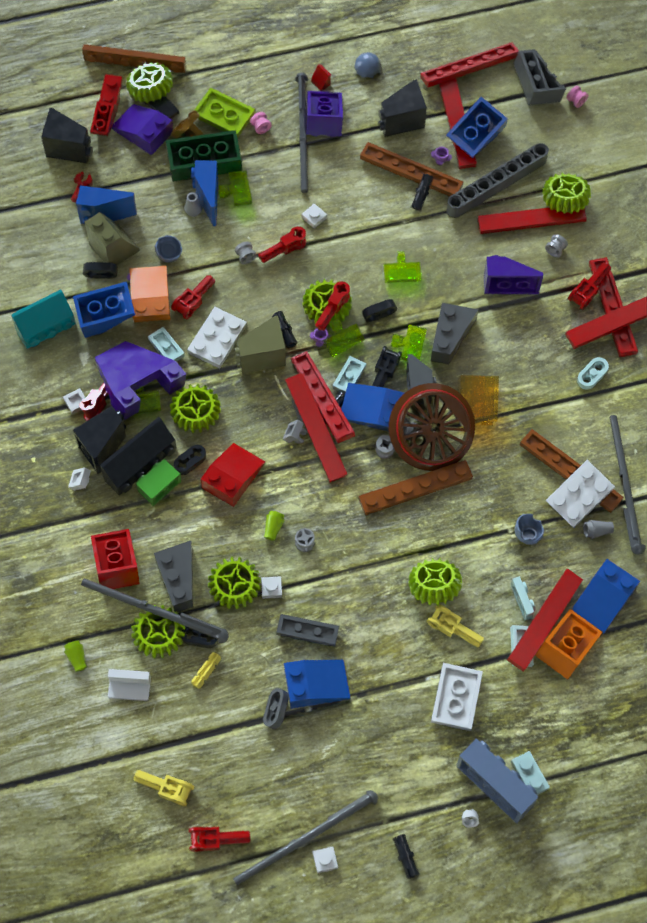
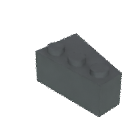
M535 49L520 50L515 59L514 67L528 105L561 102L566 88L564 85L561 86L556 80L557 76L548 70L543 58Z
M442 303L432 348V362L449 365L460 348L462 341L468 335L473 324H475L479 309Z
M190 540L154 553L156 564L174 612H181L194 607L192 541Z

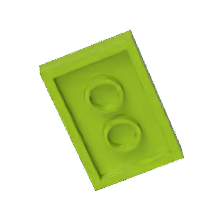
M211 87L194 109L200 114L197 119L224 132L236 130L237 138L255 114L254 108Z

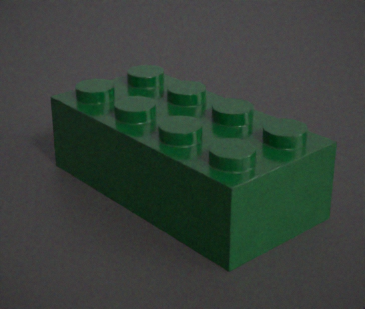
M236 130L166 140L172 182L192 179L191 168H195V160L217 161L218 175L242 172V159Z

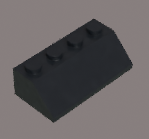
M159 416L100 465L104 481L119 496L123 492H128L133 484L142 475H146L157 462H161L166 456L169 457L175 452L177 448L176 440Z

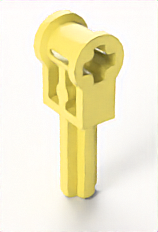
M440 604L436 605V610L432 617L427 619V623L432 628L441 631L450 638L454 633L472 645L480 647L484 640L482 636L460 623L462 618L451 612L447 607Z
M137 770L133 779L137 783L158 790L159 797L184 807L187 806L186 801L190 791L194 790L192 784L169 775L162 779Z

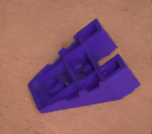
M127 341L95 357L99 373L105 383L106 392L111 400L110 403L115 411L119 410L125 420L139 412L141 399L134 392L156 379L170 395L185 385L186 373L175 360Z

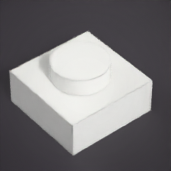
M315 203L302 213V219L314 229L327 218V214Z
M80 388L63 396L72 415L81 411L79 404L85 399V396Z
M87 468L73 470L68 488L74 491L86 488L89 483L91 470Z
M281 576L262 577V599L282 598Z
M333 846L313 851L317 874L338 869Z

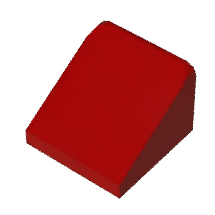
M318 64L312 75L311 82L320 91H323L331 85V73L321 64Z

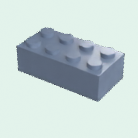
M476 738L460 754L456 767L518 824L534 807L538 799L537 791L531 785L523 783L521 776L515 770L511 771L506 767V762L500 756H495L490 752V747L484 741L480 742Z

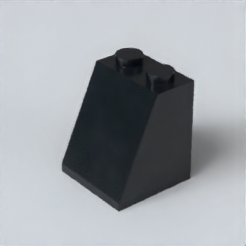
M417 79L411 81L381 102V110L378 111L380 118L378 127L380 131H383L384 137L425 128L427 106Z
M49 108L41 135L46 157L87 164L89 157H92L93 147L90 146L91 136H88L87 128L54 108Z
M112 406L73 429L78 448L97 474L102 472L100 465L116 452L126 437V425L123 422L125 419L119 410L115 411Z

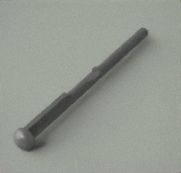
M300 72L296 75L295 81L299 83L301 192L307 193L305 82L308 81V76Z
M611 415L609 418L619 465V477H623V491L627 507L623 509L631 551L636 555H640L645 552L646 545L641 543L618 419L616 415Z
M84 578L82 580L81 586L217 638L220 644L225 643L229 638V633L226 629L184 613L180 615L148 604V601L139 600Z
M372 790L366 791L364 796L328 817L327 821L301 837L293 839L288 845L233 878L236 885L238 886L368 804L376 805L378 802L377 793Z

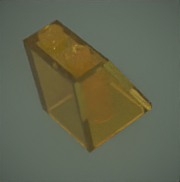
M458 376V392L469 403L475 422H481V425L493 426V422H498L499 376Z

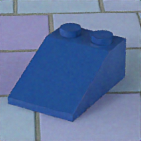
M480 97L446 136L473 158L507 126L508 118L483 97Z
M195 160V168H191L192 187L196 188L197 197L212 226H216L218 203L217 161Z
M80 185L76 202L80 223L85 225V221L99 212L113 221L137 215L134 192Z
M127 281L73 296L80 328L85 338L104 333L135 315Z
M348 383L341 410L348 422L389 432L391 411L404 392L383 387Z
M606 559L571 610L604 634L635 592L640 581Z
M300 660L284 663L290 709L350 699L344 660Z

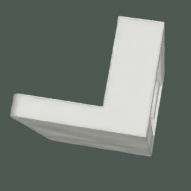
M109 669L108 698L148 701L151 683L150 672Z

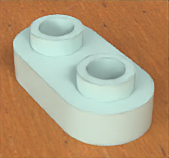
M601 357L591 360L579 373L577 378L578 385L582 389H592L606 375L609 368L608 362Z

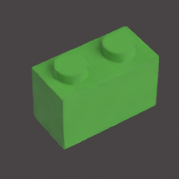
M164 459L161 462H157L148 474H144L138 479L136 483L137 490L154 506L182 482L181 475Z

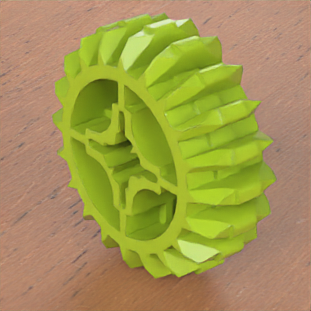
M151 62L148 65L138 66V69H133V72L129 73V77L126 78V87L129 95L135 101L139 100L140 103L144 101L147 103L149 101L154 102L156 99L161 100V97L171 92L170 88L173 87V77L170 70L164 64L160 65L159 63L153 64Z
M570 173L555 174L554 177H549V180L544 184L542 191L543 201L546 203V206H550L551 210L556 209L557 213L562 211L564 214L566 212L572 214L573 211L579 212L580 209L584 210L585 206H588L591 198V188L587 180H583L582 176L577 177L576 174L570 175Z
M324 278L322 283L317 280L316 285L311 284L310 289H306L303 296L302 306L304 313L308 315L309 320L314 319L315 324L328 305V299L333 293V287L336 283H333L332 279L330 282H326ZM351 296L338 314L335 313L328 324L329 326L332 325V322L338 325L339 320L344 321L345 316L349 315V310L352 308ZM313 301L317 303L316 305L320 306L319 309L314 306Z
M198 383L196 387H192L191 384H189L188 389L182 387V392L177 391L176 397H172L173 403H170V414L173 417V422L177 423L179 428L184 426L185 432L191 429L192 433L195 432V429H198L200 433L202 428L209 430V424L214 426L215 420L219 419V414L221 413V403L218 400V395L213 394L212 388L207 390L206 385L200 388Z
M231 557L230 562H227L224 558L223 565L217 562V569H211L213 575L208 576L210 581L208 588L211 589L209 592L211 596H214L215 602L220 600L221 607L225 603H227L228 609L232 605H235V609H238L239 604L246 607V601L252 603V597H258L257 591L261 590L259 585L261 578L258 577L259 571L255 570V565H249V560H245L242 563L241 557L237 561H234V557ZM233 571V572H232L231 574H229V575H224V574H226L227 572ZM240 571L245 573L249 577L251 582L246 581V579L242 578L240 576ZM236 577H237V582L235 583V585L233 586V589H232V584L234 583V581H235V579H236ZM218 584L223 585V587L228 588L229 595L224 593L219 588ZM239 591H245L242 594L236 595Z
M432 558L431 561L424 560L423 564L418 563L417 567H413L409 575L408 584L410 592L416 600H421L422 604L428 602L429 605L436 603L438 606L439 603L443 602L446 604L447 600L453 601V598L458 596L462 588V576L459 568H456L454 563L450 564L448 560L443 562L441 558L436 561Z
M169 607L167 611L172 612V608ZM146 611V614L140 612L139 617L141 619H134L136 625L132 626V631L134 632L131 634L132 638L135 639L133 641L134 645L139 646L138 650L140 652L145 650V656L152 653L154 659L157 657V654L164 658V653L166 652L171 656V649L178 651L177 645L183 644L181 638L185 636V633L182 631V629H185V626ZM155 619H163L159 622L154 621ZM173 624L175 631L170 639L167 631L170 629L169 626ZM147 625L150 632L147 634L148 637L144 639L142 633ZM159 641L164 643L160 645H154V643Z

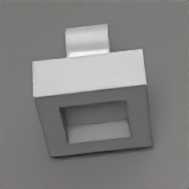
M300 420L289 423L282 440L287 443L292 441L298 444L303 443L304 440L300 438L299 434L306 435L308 433L306 429L302 428L304 423Z

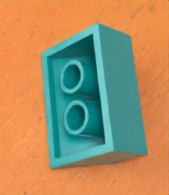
M61 289L11 314L16 332L26 349L35 347L40 342L53 338L57 333L68 330L76 324L74 314Z

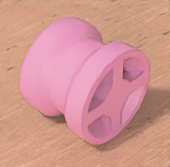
M575 86L570 90L566 99L570 102L572 101L574 106L579 108L586 102L589 95L586 92H582L579 86Z
M258 112L250 119V123L252 126H255L257 134L266 133L272 126L264 112Z

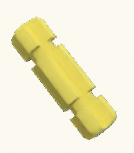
M215 652L211 653L208 661H205L197 676L192 679L191 683L194 687L200 689L204 684V680H207L215 669V665H218L221 661V656Z

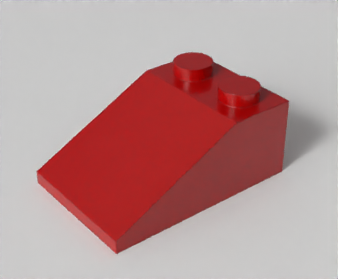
M233 443L204 473L200 479L202 489L234 507L264 466L265 461Z
M129 529L91 535L99 584L111 589L139 585L137 563Z

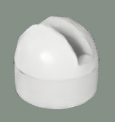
M474 809L464 811L462 824L469 828L477 826L479 824L477 811Z

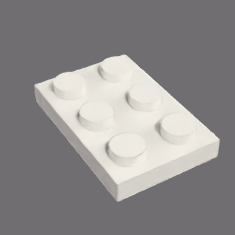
M214 307L188 347L187 353L220 369L246 328L247 322Z
M586 460L546 499V502L575 528L615 486Z
M443 663L431 723L471 731L483 671Z

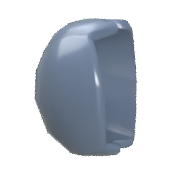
M367 52L357 57L354 68L359 76L373 78L375 74L381 72L382 65L375 54Z
M170 235L160 237L155 244L156 256L166 263L176 261L182 253L180 241Z
M529 513L518 517L514 532L518 540L527 545H533L542 539L544 528L541 521L534 519L533 514Z

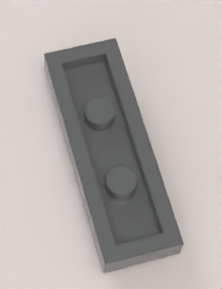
M281 614L276 635L335 647L339 626Z

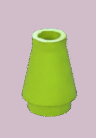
M269 511V514L266 515L265 539L275 541L278 532L285 522L284 514L277 511Z
M79 640L66 644L64 646V653L73 665L75 672L86 669L83 644H80Z

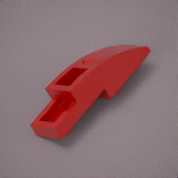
M105 74L90 134L109 135L120 103V91L123 83L122 76Z

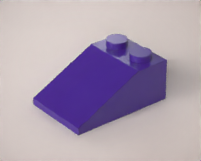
M307 91V135L342 136V92Z
M133 104L113 124L111 129L152 156L171 136L173 122L172 119L157 110Z
M498 255L487 256L484 270V294H539L543 272L508 257H500Z

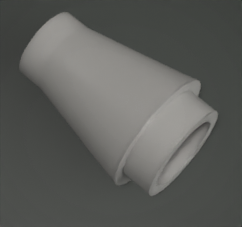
M193 192L187 195L184 207L185 212L191 217L198 216L202 211V205L197 198V194Z
M588 520L583 525V532L586 538L594 539L613 533L614 525L612 522Z

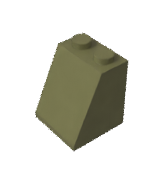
M99 212L85 221L89 245L103 262L118 265L140 251L122 227Z
M278 316L272 317L237 340L238 347L235 348V359L237 368L241 367L242 374L286 366V350Z

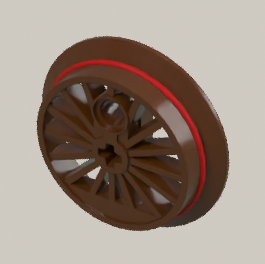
M438 383L421 384L405 392L395 403L389 418V436L396 453L407 464L425 471H434L459 462L470 449L475 435L474 414L467 400L455 389ZM429 395H435L433 413L427 397ZM423 398L428 416L416 402ZM439 398H440V400H441L444 404H443V406H442V408H441V410H440V412H439V414H438ZM413 405L424 420L408 412L409 408ZM448 408L449 412L446 415H444L446 409ZM407 415L422 424L404 423L405 416ZM454 415L455 419L446 421L450 416ZM459 422L463 428L447 427L446 425ZM431 424H437L435 426L436 431L430 430L432 429ZM403 427L417 428L415 431L404 435ZM445 430L464 432L463 439L461 440ZM420 434L423 437V442L417 445L415 438ZM445 436L460 443L456 450L445 438ZM406 438H409V446L405 440ZM441 440L452 452L450 455L445 456ZM435 442L437 443L441 459L434 460ZM430 443L429 459H424L422 456ZM414 447L420 449L418 455L412 451Z

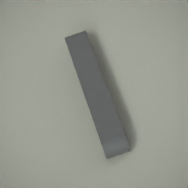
M543 143L532 146L451 195L447 202V214L452 218L460 217L542 167L547 161L548 146Z

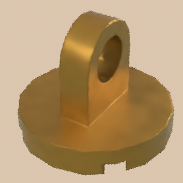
M196 110L190 112L188 117L174 128L171 136L177 139L183 133L187 137L204 135L194 124L200 114Z

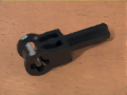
M387 346L383 347L375 366L377 375L372 386L384 387L387 378L393 377L400 362L402 352L389 350Z

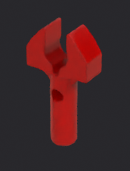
M84 171L75 175L74 183L77 184V187L71 197L72 202H77L80 185L92 187L93 181L90 173L83 182Z

